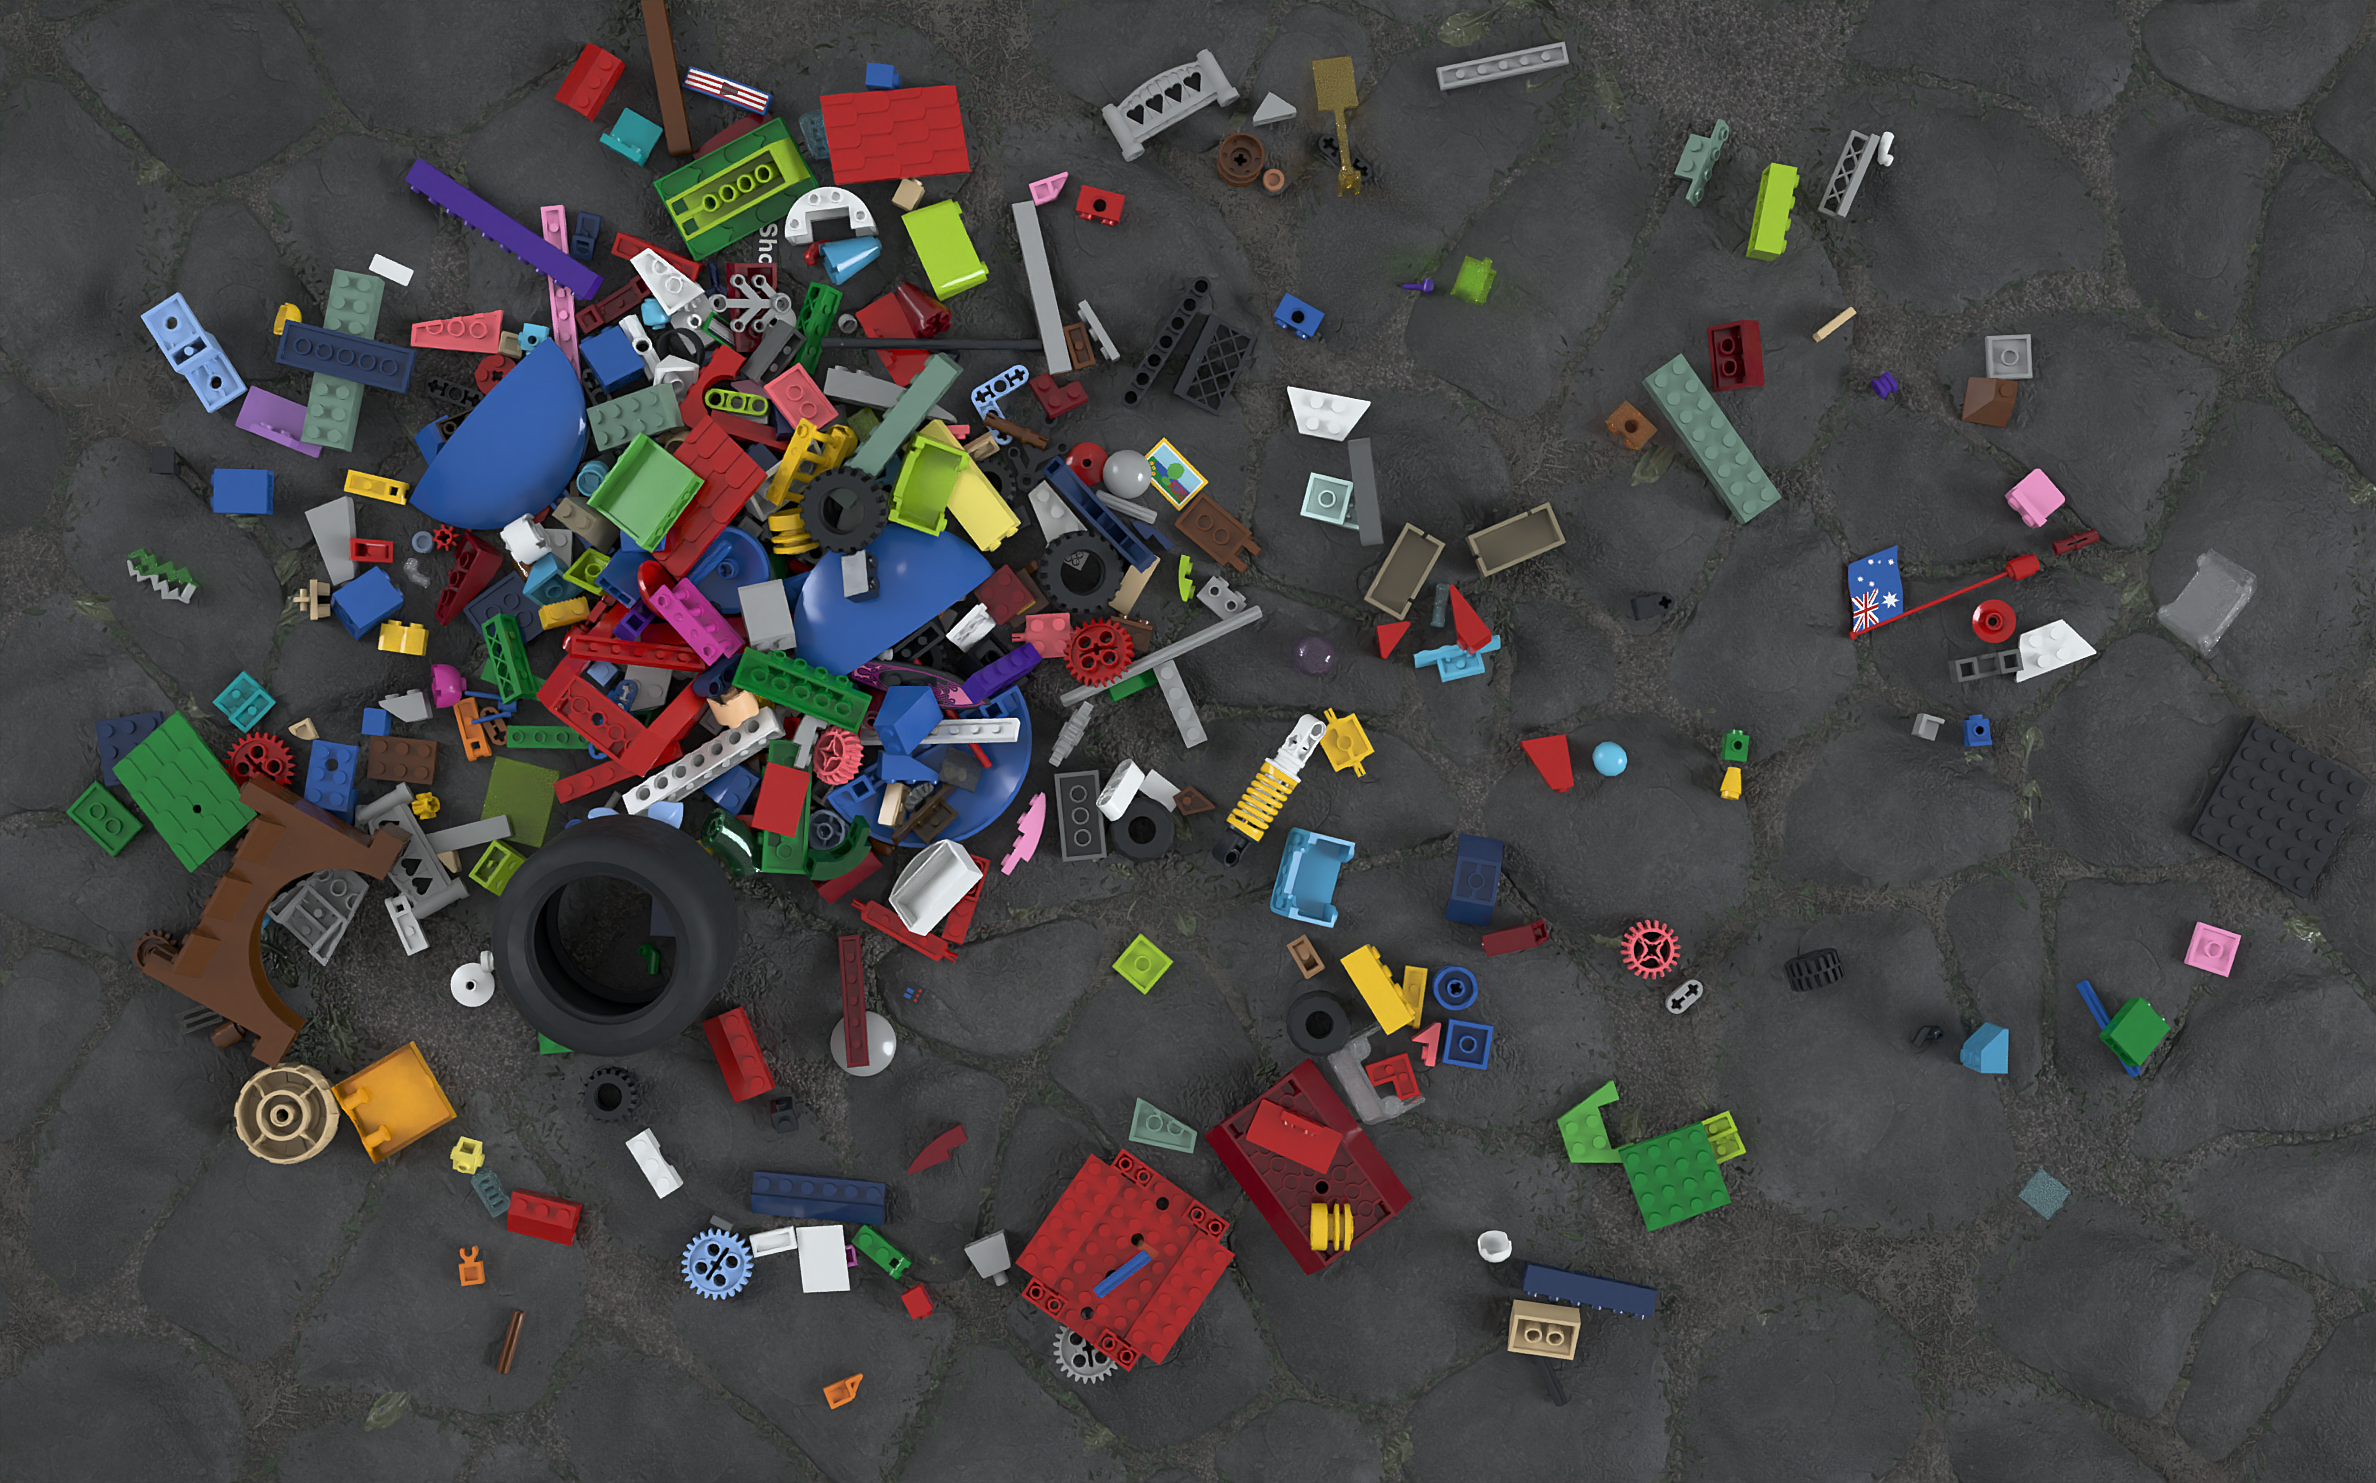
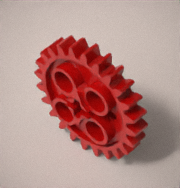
M1092 618L1091 625L1084 621L1083 629L1076 626L1075 628L1078 633L1069 634L1072 641H1065L1069 647L1063 649V652L1068 655L1063 658L1065 663H1068L1066 668L1068 671H1071L1070 674L1073 678L1077 677L1079 683L1084 681L1087 687L1092 682L1095 688H1098L1099 682L1106 687L1108 680L1115 684L1114 677L1117 676L1122 679L1121 671L1128 673L1126 665L1133 664L1131 659L1128 658L1135 656L1134 652L1130 650L1134 648L1133 643L1130 642L1132 638L1127 634L1125 627L1121 628L1118 622L1113 625L1111 619L1106 624L1103 618L1099 619V623H1096ZM1112 637L1110 642L1104 643L1106 638ZM1091 642L1089 647L1082 648L1085 643ZM1115 657L1112 663H1107L1109 658ZM1094 662L1091 668H1086L1088 663Z
M256 732L255 737L253 734H247V740L239 738L241 745L232 744L235 751H227L231 759L224 760V762L230 764L225 769L227 772H230V776L239 788L242 787L245 781L248 782L250 778L254 779L260 774L272 780L269 776L270 774L275 777L273 782L289 790L286 784H294L290 776L297 775L296 772L292 771V768L298 766V764L291 763V760L296 758V755L288 754L292 747L284 748L286 741L278 742V735H274L271 738L270 733H265L262 736L261 732ZM259 746L264 751L261 758L256 755V750ZM249 754V757H250L253 761L249 760V759L246 757V755ZM275 761H278L280 764L278 772H275L272 768ZM244 763H247L249 766L247 774L242 772V765ZM257 764H263L261 768L264 771H258L260 769V766Z

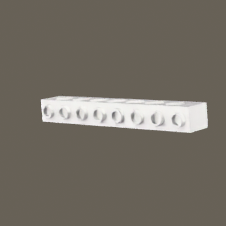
M768 706L759 709L757 715L742 721L739 727L723 731L718 737L704 743L692 753L686 754L681 760L667 766L660 773L649 777L647 781L639 786L633 787L622 796L628 813L648 817L649 807L657 801L678 802L767 747L769 739L778 740L786 733L778 714Z

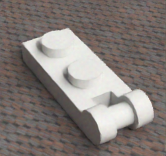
M402 892L395 898L385 899L386 907L408 956L430 947L419 919L416 920L411 912V908H413L411 901ZM402 904L405 910L398 912L397 906Z

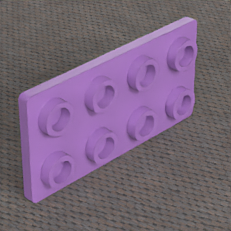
M255 386L250 387L235 424L237 427L315 458H318L322 447L301 442L307 407Z

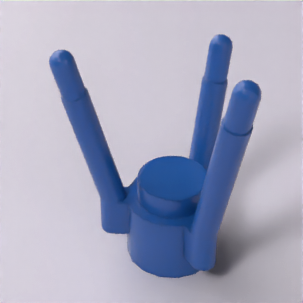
M465 691V695L498 700V709L503 710L502 713L472 720V724L511 717V712H517V700L509 705H505L501 695Z

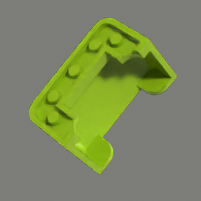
M952 199L901 216L939 301H943L987 281L986 274L989 273L985 262L979 261L959 217L962 210L958 202H953Z
M914 430L886 504L889 506L887 519L938 537L940 531L943 532L947 524V519H944V511L958 472H961L962 469L966 470L969 465V453Z

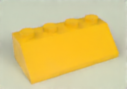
M1367 944L1340 961L1382 1028L1389 1035L1416 1019L1414 1016L1416 1011L1410 1002L1406 1003L1402 995H1404V992L1399 984L1393 983L1390 978L1392 976L1390 969L1387 965L1383 966L1378 959L1381 957L1378 950L1374 946L1371 947L1370 944Z

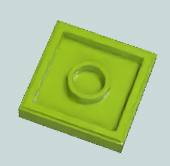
M1140 933L1112 967L1145 995L1169 968L1173 960Z

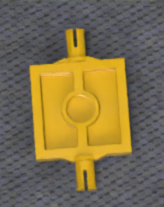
M1332 708L1324 711L1323 713L1327 717L1329 724L1326 726L1325 735L1319 742L1335 772L1345 767L1353 766L1358 777L1366 774L1360 762L1365 756L1375 751L1355 714L1337 719Z

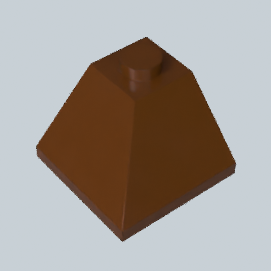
M1969 377L1961 421L2005 428L2015 404L2018 382L1999 378Z

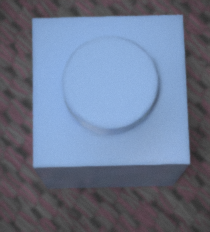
M596 661L587 673L602 686L609 687L623 670L614 663Z

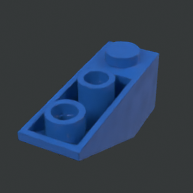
M878 750L876 776L883 779L884 783H896V780H904V783L917 784L918 780H923L926 783L939 784V781H946V777L910 756L887 755L885 750Z

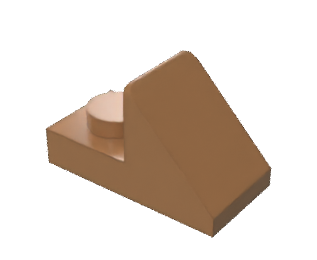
M1306 935L1286 945L1306 979L1325 969Z

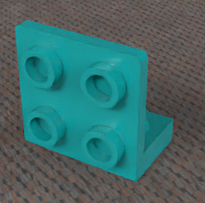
M625 108L610 135L608 136L603 133L599 141L607 148L643 168L662 135L663 129L630 109Z

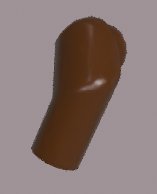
M872 836L868 837L875 852L890 856L896 851V845L880 841Z

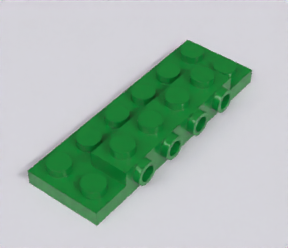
M747 646L731 684L857 734L872 699V696L853 689V683L849 682V679L844 675L834 676L829 674L828 670L824 667L814 668L807 665L804 659H791L786 657V654L781 650H769L767 655Z
M769 739L767 762L793 768L799 746L791 744L792 741ZM811 745L809 751L812 754L814 751L813 745ZM813 756L809 766H805L801 770L811 773L795 837L765 830L758 832L757 845H761L762 850L761 872L806 874L803 864L808 850L813 768L811 762L813 761ZM762 766L761 779H763L766 766Z

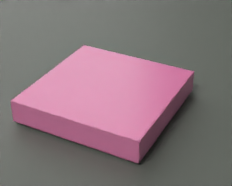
M2197 922L2184 963L2228 977L2241 935Z

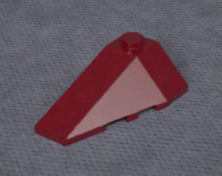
M465 531L459 546L456 548L454 557H457L454 569H449L447 575L449 576L448 588L442 590L435 612L436 618L443 626H447L494 577L502 565L503 556L494 546L468 531Z

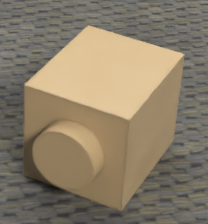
M910 178V180L903 179L892 199L893 204L907 212L915 211L925 193L924 188L921 186L922 183L914 178Z

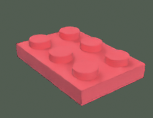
M800 363L763 387V390L794 430H796L802 417L816 425V431L821 430L839 417L838 412Z

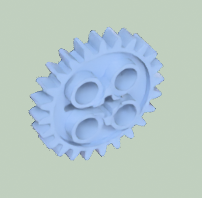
M710 1228L708 1235L702 1231L700 1233L701 1239L697 1236L693 1238L695 1244L688 1243L687 1247L691 1251L683 1252V1255L688 1257V1259L681 1261L682 1264L687 1265L682 1270V1273H689L685 1281L692 1280L691 1289L695 1286L698 1287L696 1294L704 1291L705 1298L713 1294V1299L716 1300L720 1294L722 1299H725L727 1292L730 1296H734V1288L740 1292L742 1290L741 1284L746 1285L748 1283L745 1277H750L752 1272L747 1269L754 1266L748 1260L752 1259L753 1255L746 1254L750 1246H742L745 1239L738 1241V1233L732 1237L730 1236L731 1230L723 1234L721 1228L717 1230V1233L714 1232L713 1228ZM710 1244H717L720 1252L712 1253L709 1248ZM728 1247L729 1251L721 1261L720 1266L715 1270L710 1280H707L706 1277L714 1267L715 1261L718 1260L724 1249ZM728 1256H735L738 1264L730 1265ZM698 1262H704L707 1265V1271H700L697 1267ZM717 1274L725 1276L726 1282L724 1284L716 1281Z

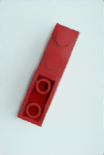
M970 854V857L983 876L952 907L941 939L962 945L991 862Z

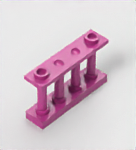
M687 577L683 578L672 591L665 584L662 585L649 599L709 666L723 653L728 659L732 658L746 644L743 638Z

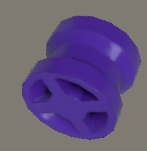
M1885 372L1881 378L1871 381L1873 390L1881 399L1886 398L1888 393L1898 390V385L1889 372Z

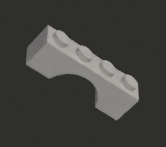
M1173 659L1153 667L1187 748L1208 740Z

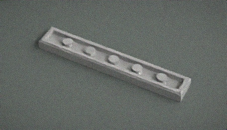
M1564 41L1436 68L1440 91L1568 65L1569 59Z

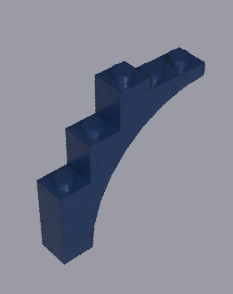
M1056 456L1041 470L1105 538L1112 542L1111 545L1141 574L1157 559L1060 457Z

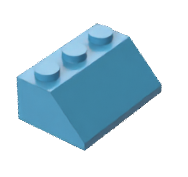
M1985 1022L1963 1044V1049L1960 1051V1061L1963 1062V1066L1980 1073L2008 1074L2009 1029Z

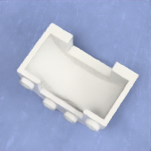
M836 187L817 188L803 195L791 208L785 224V237L792 246L814 242L811 224L813 221L850 217L851 229L856 230V237L879 235L877 225L865 204L853 193Z

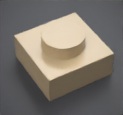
M502 331L497 354L520 359L522 350L520 349L521 345H518L519 335Z

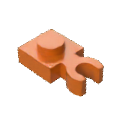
M477 1245L472 1247V1255L466 1253L465 1247L460 1249V1256L465 1260L464 1263L459 1264L461 1286L485 1282L483 1260L476 1261V1256L479 1252Z

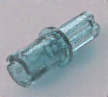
M1437 584L1435 601L1432 604L1434 608L1431 626L1443 628L1445 626L1446 609L1449 608L1447 606L1449 596L1448 584Z

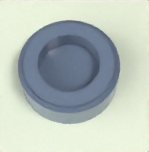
M420 531L412 539L413 548L420 553H429L435 548L436 542L431 540L435 537L429 532Z

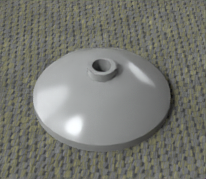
M866 1011L870 1066L847 1068L844 1018L837 1023L832 1032V1055L836 1063L852 1075L871 1076L879 1073L888 1066L896 1051V1036L891 1024L883 1016L872 1011Z

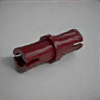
M2095 528L2080 534L2074 533L2069 538L2053 542L2052 549L2056 556L2071 550L2078 551L2083 546L2098 542L2099 535ZM2083 539V541L2068 545L2069 543Z

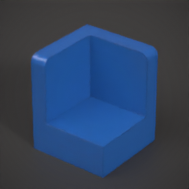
M365 708L362 734L390 736L392 713L386 709Z

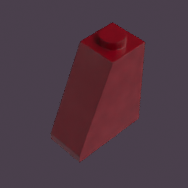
M1544 918L1488 932L1482 936L1481 944L1487 957L1537 947L1549 940Z

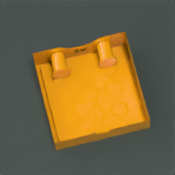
M414 1041L331 1088L342 1109L355 1124L362 1143L374 1164L457 1117Z

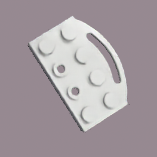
M948 839L941 840L928 846L911 860L894 885L889 902L909 931L926 936L978 882L983 874L963 845Z

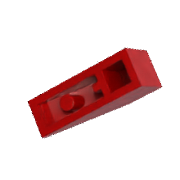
M1452 584L1449 586V597L1457 636L1456 642L1462 651L1466 650L1471 656L1492 641V633Z

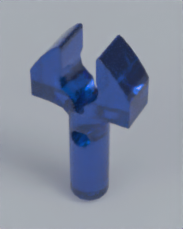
M710 262L708 267L711 287L705 290L706 297L709 299L716 293L717 289L727 299V287L720 285L717 263Z

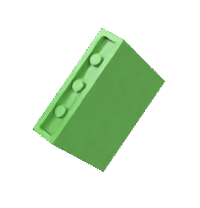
M639 432L631 440L626 451L619 456L612 470L605 475L598 489L591 494L587 504L596 508L622 529L641 548L652 553L705 481L650 437Z

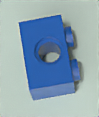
M867 63L865 85L869 92L901 89V77H899V72H896L894 65Z
M1286 293L1273 319L1276 320L1275 324L1285 330L1289 327L1294 330V334L1303 340H1306V338L1311 340L1324 317V313ZM1295 313H1300L1304 320L1301 323H1294L1291 316Z

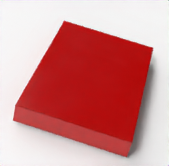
M767 762L750 827L794 838L811 773Z

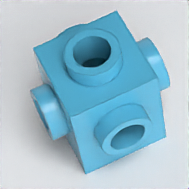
M524 323L523 332H520L518 337V345H521L520 349L526 351V355H528L549 337L550 328Z

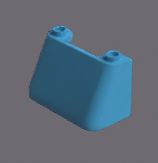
M1293 827L1287 836L1270 901L1271 911L1288 918L1333 928L1334 922L1338 917L1335 906L1330 904L1341 862L1347 863L1353 858L1355 843Z

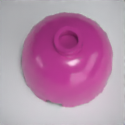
M435 664L431 666V676H435L432 683V692L436 708H446L458 703L462 697V691L467 689L465 677H461L459 671L448 664Z

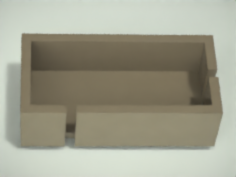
M1549 502L1529 510L1528 514L1526 511L1465 538L1472 555L1478 556L1475 562L1482 578L1566 543Z
M1409 523L1404 525L1362 600L1400 622L1404 619L1412 604L1408 599L1411 601L1415 599L1445 546V543L1429 534L1425 539L1420 538L1424 532Z

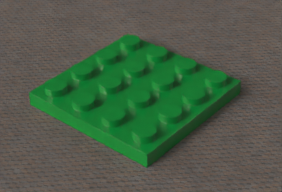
M1702 1121L1618 1150L1648 1232L1731 1203Z

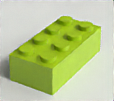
M1771 163L1762 172L1746 257L1772 262L1781 253H1784L1787 244L1784 235L1785 231L1789 230L1791 218H1788L1789 209L1792 210L1795 203V197L1792 196L1793 189L1797 188L1799 182V175L1796 174L1797 167Z

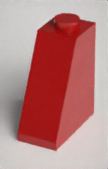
M1566 734L1520 741V746L1549 789H1556V793L1569 791V787L1574 786Z

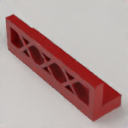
M626 232L617 233L611 251L612 254L630 261L649 248L694 283L697 280L699 271H704L706 265Z
M711 410L710 417L733 440L750 445L754 443L758 445L762 442L768 450L785 455L791 440L776 441L773 427L718 410Z

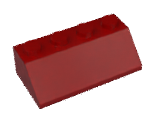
M743 1005L701 1022L735 1103L757 1096L776 1086Z

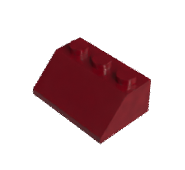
M1741 320L1707 327L1713 392L1747 390L1765 386L1759 321Z
M871 847L865 859L845 875L830 880H812L816 890L831 904L881 868L883 864Z

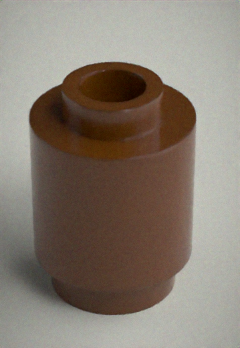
M230 1020L216 1028L211 1037L218 1048H227L245 1038L247 1028Z

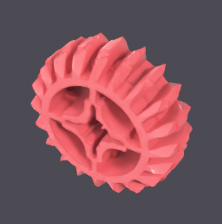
M835 725L827 727L826 731H821V737H818L817 744L813 745L815 748L814 753H812L814 760L811 762L815 766L813 771L817 773L818 778L825 783L841 785L848 783L850 779H854V774L859 773L858 766L862 765L860 759L864 756L861 754V750L864 747L860 745L862 739L858 738V733L855 734Z
M1645 920V927H1643L1641 922H1637L1638 930L1630 927L1629 929L1633 934L1631 936L1626 933L1624 934V937L1629 939L1628 943L1621 942L1622 946L1627 947V950H1621V954H1628V957H1625L1623 962H1631L1627 968L1633 970L1636 967L1634 974L1638 976L1642 972V978L1647 979L1649 972L1652 979H1656V972H1658L1660 977H1663V969L1671 972L1672 970L1668 965L1670 963L1675 966L1677 965V962L1672 960L1673 956L1680 957L1679 953L1674 952V949H1679L1680 945L1673 944V942L1678 940V937H1670L1674 932L1673 929H1668L1665 932L1667 925L1663 923L1659 927V921L1654 920L1652 926L1649 920ZM1658 932L1661 936L1648 941L1642 934ZM1638 940L1641 945V951L1635 958L1634 944ZM1666 941L1667 953L1663 959L1660 954V948L1664 944L1663 942ZM1646 944L1650 946L1655 944L1653 947L1655 955L1648 952ZM1649 958H1653L1659 963L1653 967L1640 965L1642 961H1646Z

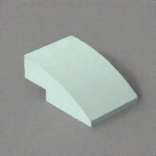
M1311 472L1300 515L1359 531L1353 482Z

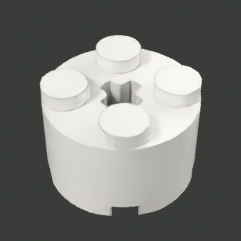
M530 513L504 527V531L500 532L502 539L507 544L509 543L512 548L511 554L518 563L523 561L528 565L552 551V548L548 547L551 544L548 534L540 523L535 524L532 521L535 517Z

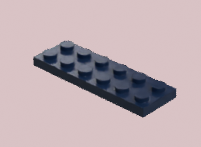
M286 319L275 362L407 395L417 351Z

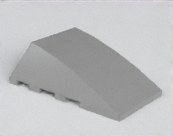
M326 869L316 871L306 880L296 884L297 886L287 893L284 892L278 896V899L270 903L266 911L277 923L283 924L310 949L308 952L323 966H326L370 887L353 870Z

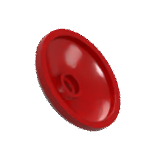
M647 560L638 569L639 592L646 606L657 616L667 621L649 599L664 584L672 591L676 582L661 564L653 560Z

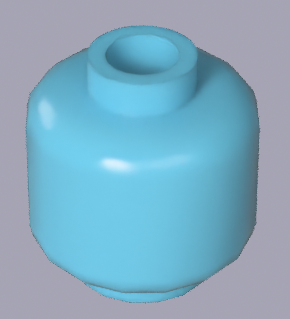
M656 297L646 298L645 302L641 305L643 322L645 325L652 326L653 330L665 328V323L670 322L672 319L671 315H667Z

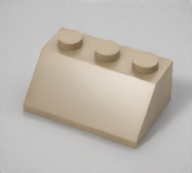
M1514 1300L1510 1316L1508 1351L1573 1360L1581 1324L1579 1308Z

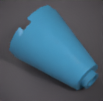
M872 235L822 243L818 248L820 256L825 255V262L823 264L831 281L838 286L879 257L882 245L878 238L874 239Z

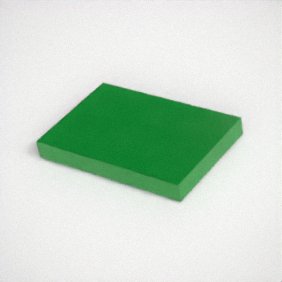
M96 780L66 811L112 857H117L146 826L99 780Z

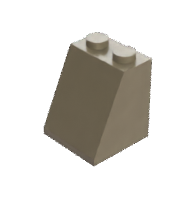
M565 497L552 515L574 534L605 555L620 536V528L596 508L587 504L591 497Z

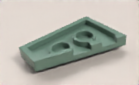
M1137 1097L1129 1140L1193 1154L1197 1131L1142 1098Z

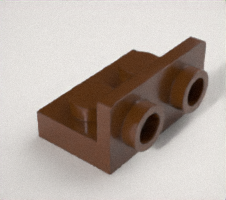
M1116 613V616H1111L1110 619L1113 621V625L1118 622L1121 628L1125 627L1127 634L1132 638L1130 642L1134 645L1133 649L1147 653L1153 631V626H1149L1150 621L1137 618V622L1128 620L1129 616ZM1112 637L1106 638L1105 642H1110Z

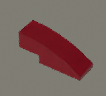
M962 1123L948 1129L929 1143L908 1169L909 1175L951 1157L949 1149L967 1142L968 1137Z

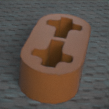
M486 707L481 711L480 718L488 716V711L495 714L501 712L496 707ZM504 717L495 719V725L492 721L482 723L494 744H507V735L504 736V741L497 739L499 735L497 727L501 732H506L507 734L508 724Z

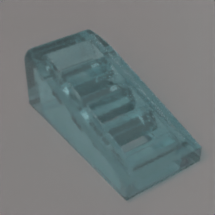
M822 110L803 114L798 119V122L814 161L830 157ZM818 129L819 132L813 133V130ZM821 138L822 141L816 142L815 139ZM825 146L826 149L818 151L817 147Z
M491 1167L471 1178L472 1186L492 1218L509 1209L510 1200ZM487 1178H489V1181H487V1182H485V1183H483V1184L480 1183V1182L486 1180ZM492 1185L494 1186L493 1189H491V1190H489V1191H487V1192L484 1191V1189H486V1188H488V1187H490V1186H492ZM496 1193L499 1194V1196L489 1200V1197H491L492 1195ZM501 1200L504 1202L496 1208L492 1206Z

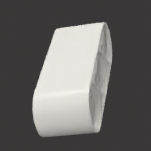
M1126 759L1118 765L1096 802V805L1110 821H1115L1124 814L1145 778V775L1131 759Z

